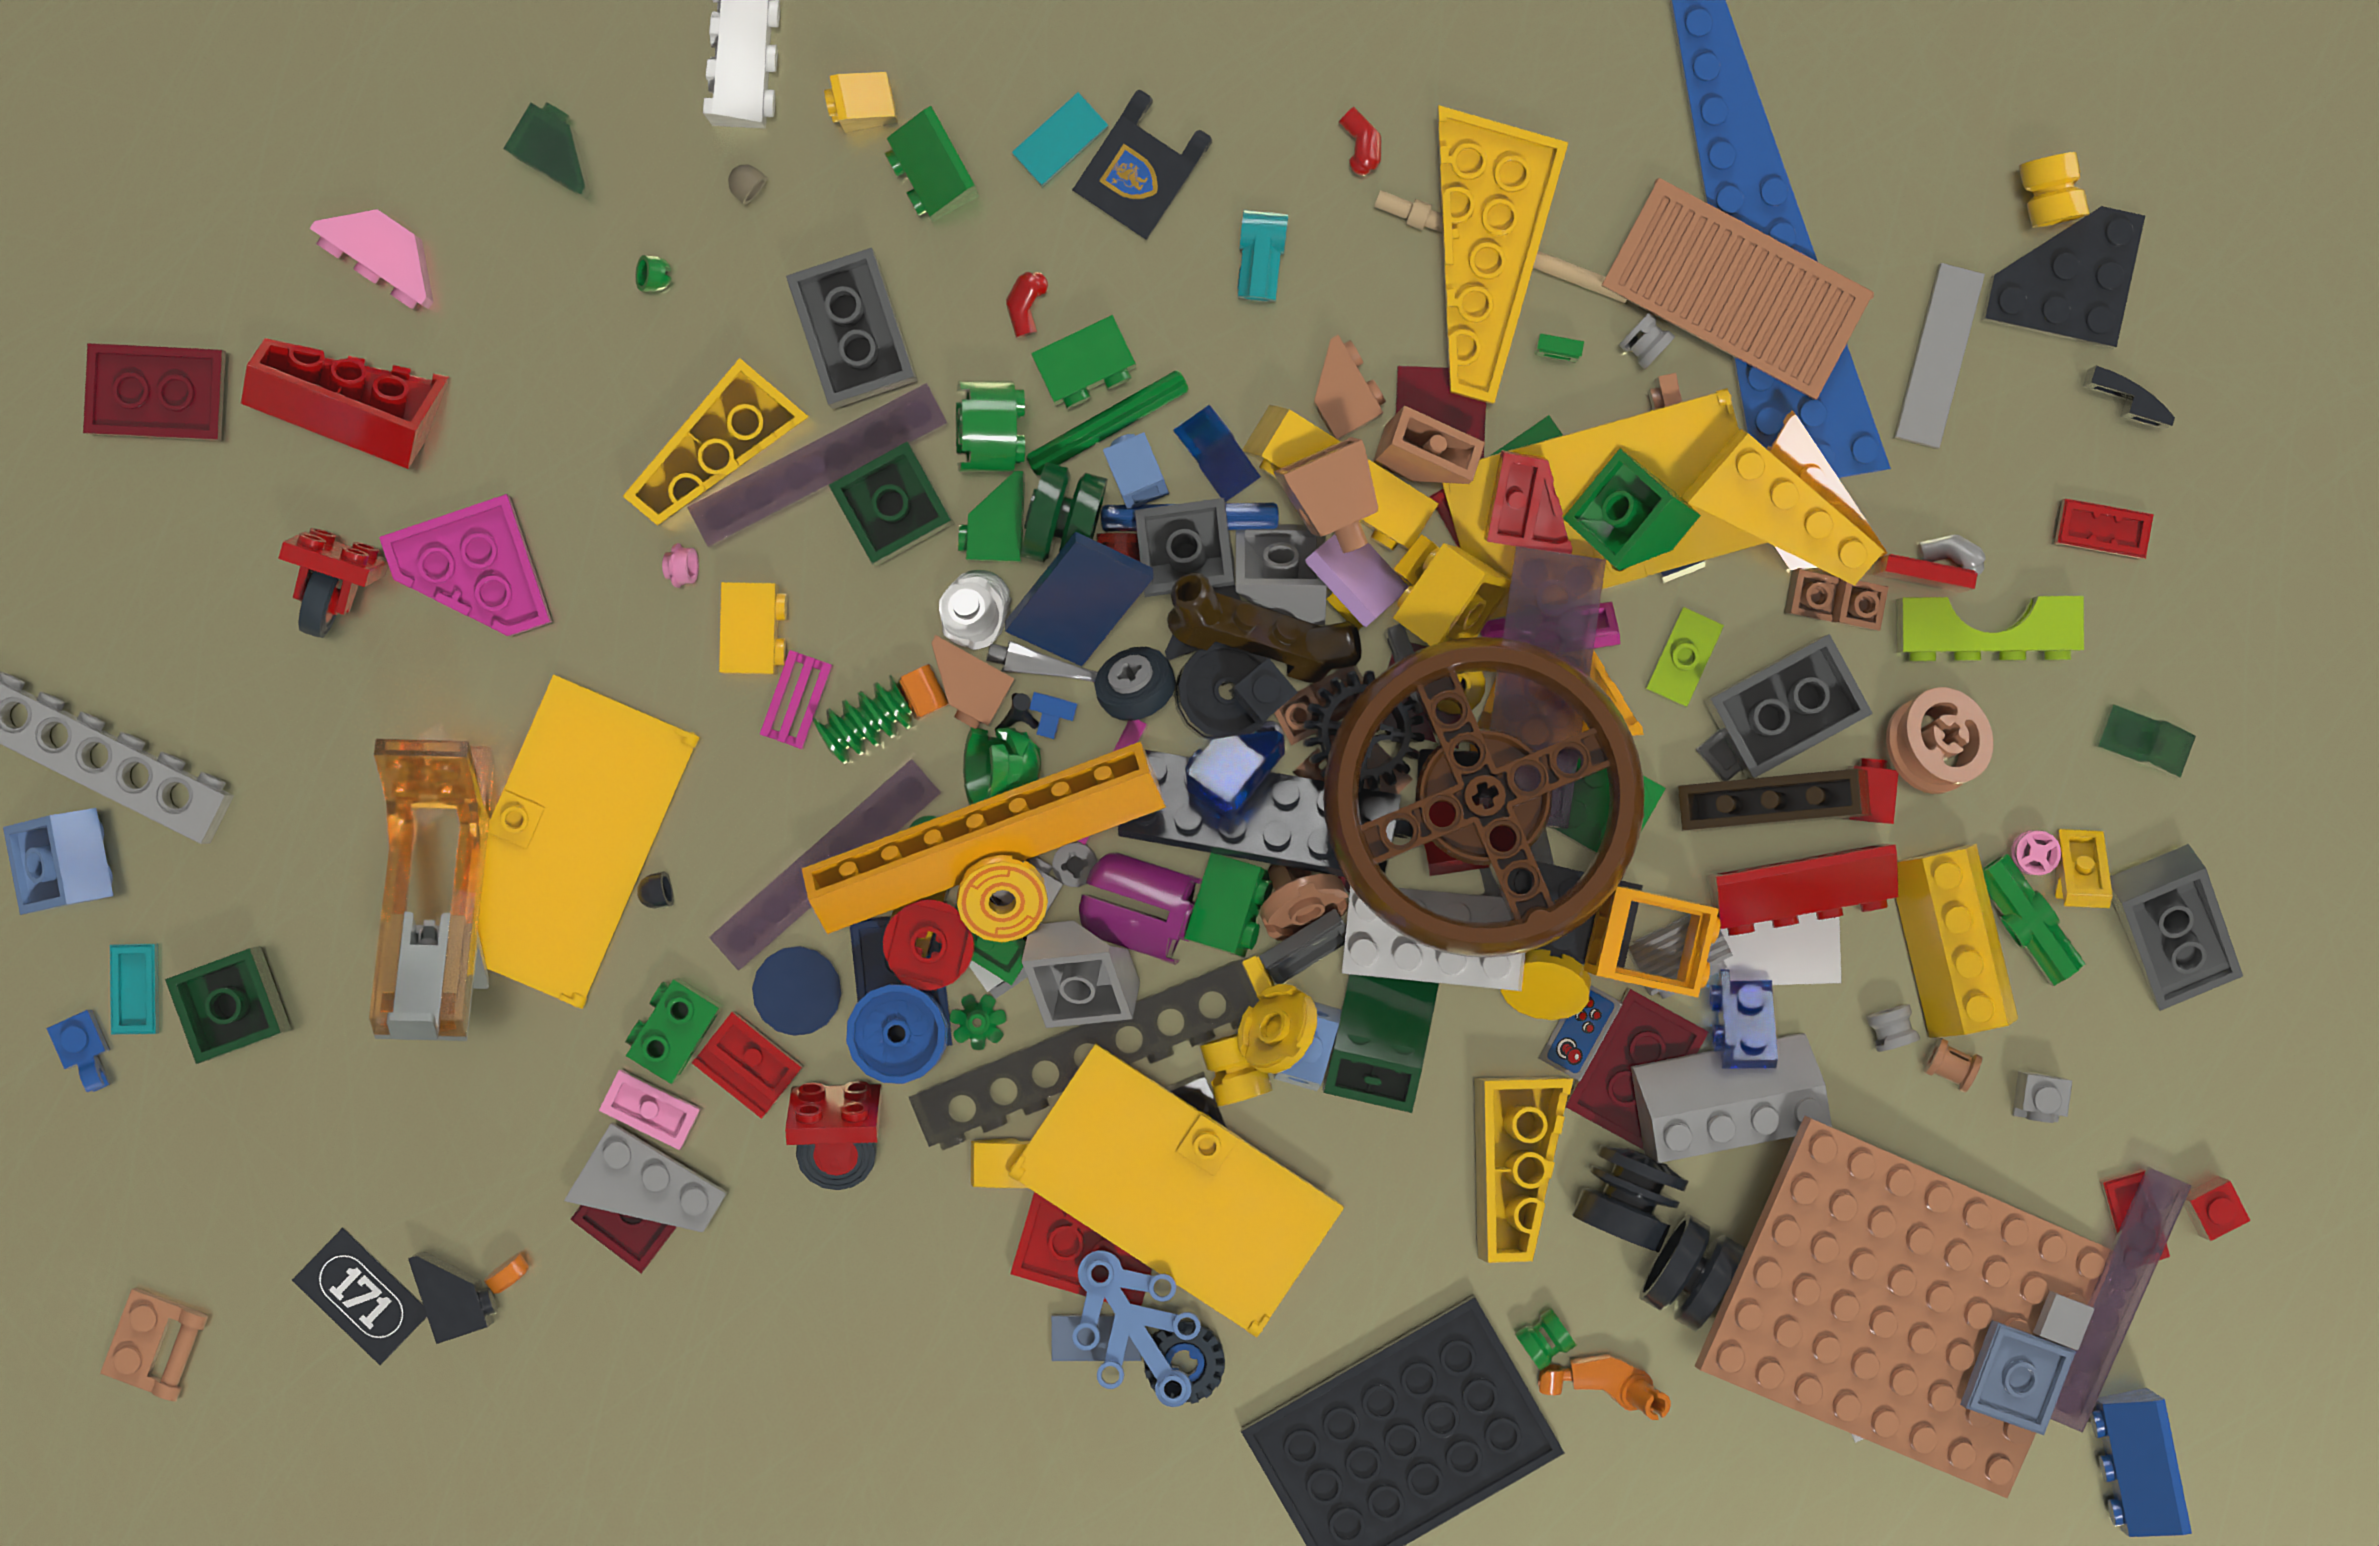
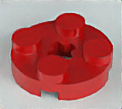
M920 900L905 906L891 918L883 938V952L890 969L901 982L920 990H937L956 982L969 968L975 949L973 933L961 920L957 908L938 900ZM929 931L936 933V941L942 943L941 951L933 952L930 958H925L922 956L923 949L916 946V941L918 938H926Z

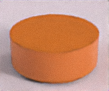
M518 1253L491 1272L484 1282L494 1294H499L519 1280L529 1270V1264Z

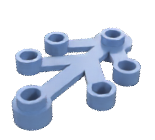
M1095 1251L1088 1254L1081 1261L1078 1268V1279L1081 1286L1087 1291L1080 1325L1075 1328L1072 1338L1076 1347L1081 1350H1091L1097 1346L1100 1341V1331L1097 1328V1323L1105 1297L1115 1316L1105 1362L1097 1371L1099 1384L1104 1388L1114 1389L1123 1382L1125 1373L1122 1364L1128 1337H1130L1157 1379L1155 1392L1159 1401L1169 1407L1183 1405L1191 1395V1381L1184 1372L1172 1370L1145 1326L1175 1332L1180 1339L1191 1340L1200 1332L1201 1323L1199 1318L1191 1312H1184L1179 1315L1130 1304L1120 1288L1150 1292L1155 1300L1161 1302L1168 1301L1174 1296L1177 1289L1176 1282L1170 1275L1158 1274L1151 1276L1125 1270L1122 1268L1119 1259L1107 1251ZM1103 1265L1108 1269L1109 1277L1105 1282H1097L1093 1279L1092 1270L1095 1266ZM1159 1279H1166L1171 1284V1292L1166 1296H1160L1154 1290V1284ZM1185 1317L1193 1319L1196 1324L1195 1331L1189 1335L1183 1334L1178 1328L1179 1321ZM1082 1328L1093 1330L1095 1340L1092 1344L1084 1345L1079 1341L1078 1333ZM1108 1366L1115 1367L1119 1371L1118 1381L1107 1383L1102 1377L1104 1368ZM1175 1380L1181 1384L1182 1392L1178 1397H1169L1165 1393L1164 1387L1168 1381Z

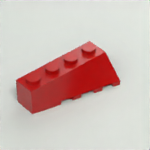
M264 338L247 364L241 404L409 469L426 441L447 387L449 376L433 373L432 380L410 375V368L393 365L392 371L364 366L365 359L348 355V358L335 360L326 358L324 351L320 349Z

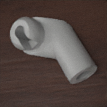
M1949 535L1919 543L1920 556L1924 561L1935 562L1949 558L1960 565V568L1976 571L1975 573H1978V576L1985 569L1984 561L1986 558L1981 547L1960 535Z

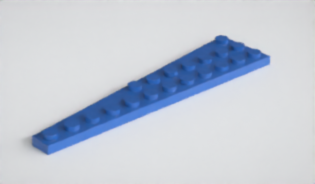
M1670 0L1705 202L1818 262L1726 0ZM1847 344L1817 400L1732 356L1745 431L1766 449L1768 446H1772L1783 428V420L1786 415L1794 411L1838 479L1891 469Z

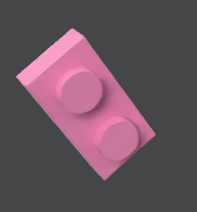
M622 1069L618 1070L599 1111L678 1150L682 1149L701 1108Z

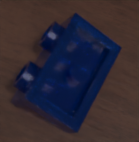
M1720 969L1717 985H1710L1709 1003L1710 1011L1718 1012L1719 1024H1713L1712 1045L1714 1052H1721L1722 1069L1777 1068L1778 1051L1772 980L1730 981V970Z

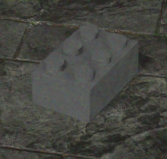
M872 247L786 276L827 403L832 409L917 381L876 254Z
M1830 634L1812 641L1704 700L1746 779L1758 777L1873 714Z

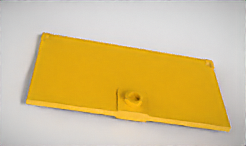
M1725 388L1715 393L1509 450V452L1545 457L1549 461L1555 492L1562 508V517H1564L1619 449L1625 451L1681 497L1739 431L1731 401L1732 396L1728 388ZM1501 453L1481 458L1473 481L1470 484L1442 483L1461 549L1514 581L1489 620L1767 543L1689 504L1701 516L1672 551L1623 570H1618L1564 519L1567 536L1571 541L1573 549L1571 556L1487 542L1484 539Z
M553 674L450 912L451 917L466 918L467 930L478 931L487 969L571 1004L573 1007L584 1008L589 990L692 751L697 746L700 739L699 736L694 732L685 731Z
M1097 1043L1094 1044L1008 1173V1176L1036 1192L1159 1274L1170 1275L1175 1280L1176 1285L1224 1315L1256 1338L1262 1333L1270 1317L1344 1209V1205Z

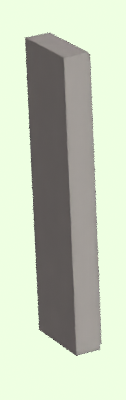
M1944 263L1939 264L1894 438L1935 449L1940 448L1985 274Z

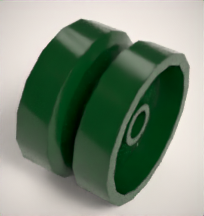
M1046 462L1038 487L1034 489L1024 524L1026 532L1021 557L1044 563L1051 555L1055 539H1062L1060 552L1075 532L1093 540L1108 479L1084 473L1078 480L1073 498L1067 497L1071 480L1069 469Z

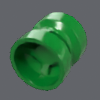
M1552 1308L1540 1316L1539 1323L1533 1327L1525 1326L1515 1333V1336L1540 1371L1552 1363L1553 1356L1559 1352L1567 1353L1577 1346ZM1544 1328L1555 1344V1347L1552 1348L1540 1330Z

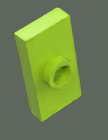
M1682 607L1645 689L1687 707L1724 625Z

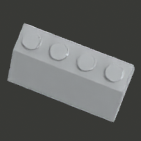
M1805 1033L1631 1066L1644 1154L1654 1159L1657 1163L1796 1136L1804 1116L1832 1127L1826 1085Z

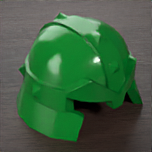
M970 728L966 738L963 758L964 787L969 805L1039 780L1041 748L1029 738L1027 732L1016 731V728L996 729L995 735L997 737H989L988 730Z

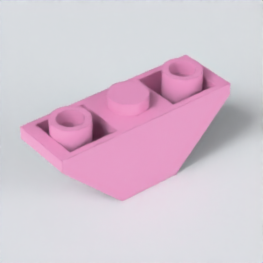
M378 209L317 220L311 225L310 229L320 235L316 242L317 245L338 259L343 252L358 261L353 268L355 271L374 284L377 283L380 277L394 286L390 295L412 310L417 302L427 309L433 304L422 240Z

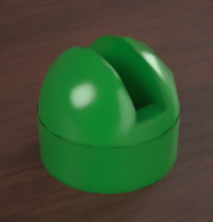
M642 255L636 267L637 288L640 291L648 292L662 291L667 288L672 278L665 275V273L672 270L671 265L665 259L658 256Z

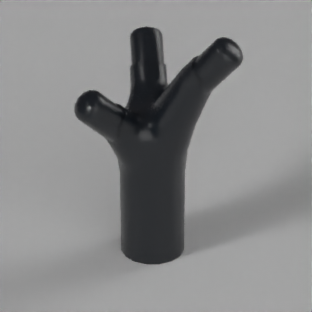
M1013 693L1010 710L1001 723L995 727V733L996 729L1010 728L1019 721L1025 722L1032 729H1036L1039 726V722L1029 712L1031 705L1029 696L1023 693Z

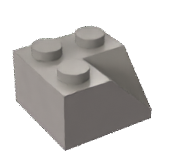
M1075 921L1039 924L1034 931L1028 934L1022 964L1046 1028L1133 1019L1140 981L1128 949L1109 946Z

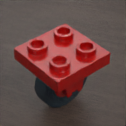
M310 528L309 532L299 533L283 541L278 559L300 566L293 593V599L301 601L298 620L299 630L315 637L324 638L332 627L338 614L345 615L346 612H350L358 586L366 587L384 577L388 568V562L385 557L378 555L379 549L374 546L353 542L351 547L336 542V535L329 531Z
M853 1081L846 1085L824 1086L821 1083L810 1082L800 1087H791L785 1127L786 1145H797L796 1158L799 1168L810 1182L825 1189L843 1190L852 1188L867 1178L875 1165L877 1153L876 1143L878 1141L882 1105L881 1084L870 1085L863 1081Z

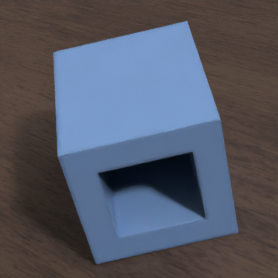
M1144 432L1136 436L1135 434L1120 436L1111 443L1110 447L1103 449L1127 509L1137 508L1169 494L1163 475Z

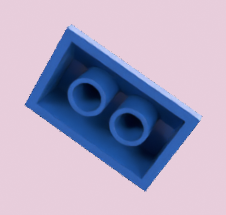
M2148 1388L2094 1398L2096 1411L2090 1412V1418L2095 1437H2102L2105 1455L2099 1456V1463L2104 1481L2111 1482L2114 1499L2108 1500V1507L2114 1527L2120 1526L2121 1531L2129 1537L2192 1534L2165 1399Z

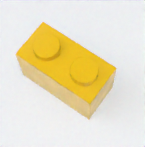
M721 582L719 673L777 675V666L785 665L786 640L785 638H778L779 620H786L787 595L779 593L778 584Z

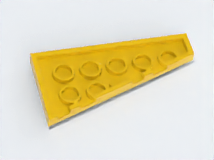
M1438 105L1449 388L1451 393L1494 404L1569 142Z

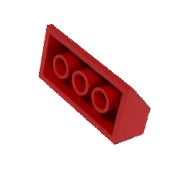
M1882 843L1706 875L1711 905L1719 909L1717 917L1720 919V929L1727 928L1728 936L1755 932L1754 923L1771 920L1773 928L1799 924L1798 915L1816 912L1817 920L1840 917L1844 915L1842 907L1860 904L1861 912L1888 908L1887 899L1899 897L1896 844Z

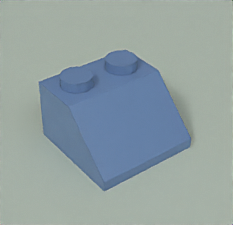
M96 808L49 815L3 827L20 915L113 896L111 886L113 880L112 871L107 864L103 845L104 829L98 819Z

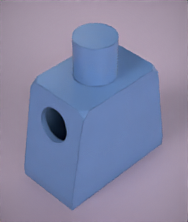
M1314 1002L1317 1009V1028L1311 1045L1298 1062L1291 1068L1275 1074L1274 1079L1317 1091L1322 1084L1340 1022L1341 1009Z

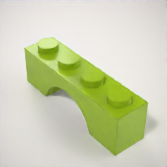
M2037 596L2030 598L2021 618L2008 629L1997 633L1979 631L1967 625L1955 613L1948 597L1896 599L1897 653H1909V661L1913 662L1936 661V653L1954 652V661H1981V652H1999V661L2026 660V652H2044V660H2071V651L2084 650V596Z

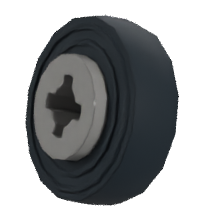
M1145 646L1123 650L1108 659L1097 672L1094 686L1101 707L1111 717L1122 721H1133L1151 716L1163 708L1173 695L1176 680L1173 668L1167 658L1159 650Z

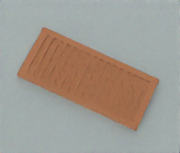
M1661 178L1654 181L1652 192L1601 285L1814 400H1817L1865 308L1874 297V292Z

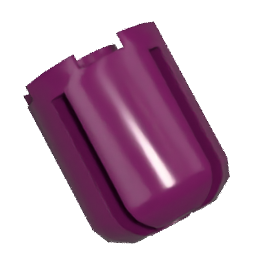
M1108 853L1090 870L1086 884L1170 911L1168 918L1164 919L1092 895L1082 894L1079 903L1081 926L1103 941L1176 965L1180 960L1172 958L1180 939L1189 942V940L1184 938L1195 905V901H1193L1196 883L1202 884L1203 879L1189 874H1182L1121 853Z

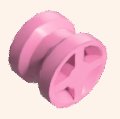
M2029 830L2021 833L2014 839L2010 856L2021 872L2029 875H2045L2057 867L2061 859V848L2053 835L2045 831Z

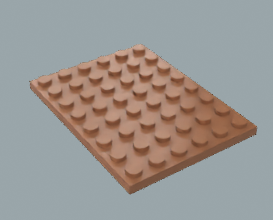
M1804 1116L1694 1367L2008 1499L2036 1433L1960 1405L1991 1321L1993 1320L2041 1337L2033 1333L2049 1291L2092 1307L2116 1251Z

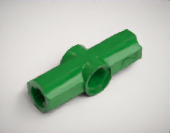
M2005 853L1983 867L1989 898L2002 914L1999 917L2002 924L2014 941L2022 949L2026 948L2049 983L2055 986L2078 972L2085 965L2081 955L2058 926L2060 920L2053 908L2039 891L2032 889L2011 857Z

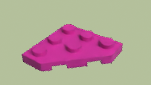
M508 494L379 537L393 580L509 637L552 623L510 495Z

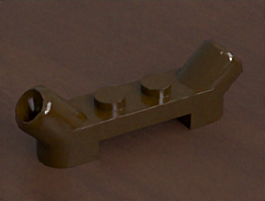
M1202 573L1185 574L1172 587L1171 600L1174 607L1168 613V628L1179 641L1187 645L1207 651L1215 641L1285 663L1287 664L1288 677L1308 683L1320 682L1331 670L1356 666L1361 659L1360 635L1357 627L1349 621L1318 626L1216 593L1209 579Z

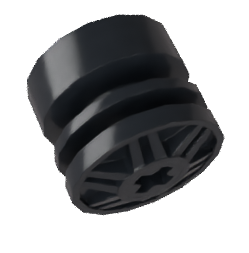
M1601 1144L1597 1155L1614 1163L1613 1170L1609 1171L1592 1165L1590 1172L1607 1183L1604 1191L1583 1188L1572 1216L1613 1236L1646 1249L1660 1252L1671 1225L1654 1213L1657 1205L1678 1208L1680 1201L1662 1193L1664 1186L1667 1185L1685 1192L1689 1181L1668 1167V1164L1664 1162L1657 1163L1654 1159L1630 1148H1615Z

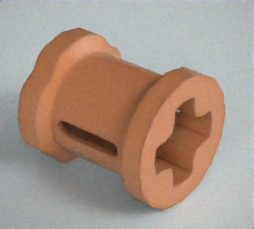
M1940 1038L1927 1060L1924 1073L1930 1076L1933 1074L1941 1076L1957 1084L1959 1091L1966 1093L1978 1074L1983 1057L1978 1054L1970 1056L1949 1046L1947 1040Z

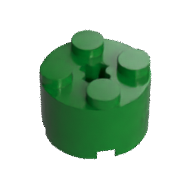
M959 381L957 391H966L962 402H956V453H965L966 462L957 463L958 471L1013 472L1015 463L1025 461V436L1017 435V418L1024 417L1025 415L1024 389H1015L1013 381Z

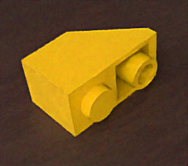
M886 72L849 73L830 76L832 88L824 90L829 117L831 116L833 123L840 122L845 133L898 123L890 80Z

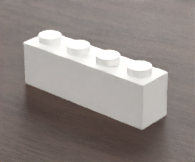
M713 0V2L718 4L717 12L713 11L710 18L709 35L711 47L715 48V57L707 59L706 68L708 91L713 93V98H704L703 114L712 126L766 129V117H774L775 90H768L769 72H776L778 49L777 45H770L771 27L779 26L780 2L779 0Z

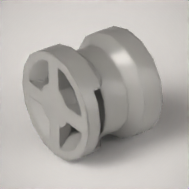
M1649 312L1619 346L1624 351H1632L1638 357V364L1645 370L1675 336L1670 331H1662L1656 325V318ZM1641 330L1645 334L1639 339L1636 334Z
M1072 842L1062 846L1055 853L1052 861L1053 872L1056 878L1064 885L1081 887L1086 884L1089 872L1098 862L1095 852L1088 845Z
M1910 1004L1882 1010L1866 1017L1869 1026L1875 1029L1877 1035L1875 1042L1877 1052L1905 1046L1920 1039L1919 1034L1912 1029L1909 1018L1912 1015Z

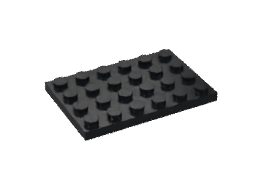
M1474 1295L1241 1429L1242 1435L1306 1546H1405L1565 1454Z

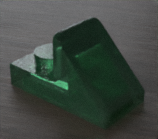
M2112 704L2107 712L2095 747L2181 778L2196 735L2168 721L2155 720Z

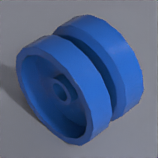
M892 983L870 991L855 1005L847 1021L846 1042L853 1061L866 1075L883 1083L904 1084L923 1077L940 1061L948 1044L949 1025L942 1006L929 992L906 984ZM900 1025L904 1028L905 1038L901 1042L891 1041L893 1036L888 1035L891 1027Z

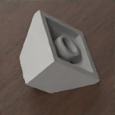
M1278 524V527L1275 529L1236 530V592L1253 605L1315 625H1325L1327 585L1307 565L1305 560L1326 542V535L1322 537L1314 535L1306 525Z

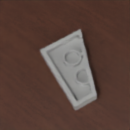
M611 1123L564 1201L704 1232L728 1192L616 1124Z

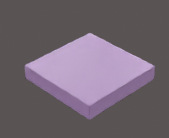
M1334 534L1305 560L1307 565L1365 627L1392 605L1408 588L1407 584L1369 543L1354 551L1343 553Z

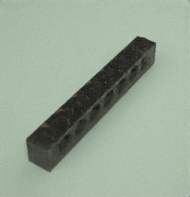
M1241 957L1137 1000L1133 1019L1074 1026L917 1091L908 1098L928 1146L939 1143L941 1149L945 1150L966 1141L964 1132L981 1126L983 1133L1007 1124L1008 1120L1005 1115L1022 1109L1024 1115L1027 1116L1050 1106L1047 1098L1063 1092L1080 1067L1075 1059V1051L1082 1044L1090 1043L1094 1045L1097 1043L1129 1065L1147 1057L1149 1064H1153L1174 1055L1172 1046L1189 1040L1191 1047L1215 1038L1216 1035L1213 1029L1230 1023L1233 1030L1239 1028L1244 1012L1248 1006L1254 1008L1259 998ZM1211 991L1220 993L1226 1001L1224 1011L1215 1017L1205 1015L1199 1007L1201 997ZM1166 1009L1178 1010L1184 1018L1182 1029L1174 1034L1163 1032L1158 1025V1017L1161 1012ZM1125 1026H1133L1142 1034V1044L1134 1051L1123 1050L1117 1043L1116 1035ZM1041 1061L1053 1062L1059 1070L1058 1080L1052 1085H1042L1037 1082L1033 1073L1037 1063ZM1008 1078L1016 1084L1017 1096L1013 1101L1000 1102L994 1097L992 1086L997 1079ZM959 1095L970 1097L976 1106L974 1116L966 1120L955 1117L951 1111L953 1098Z

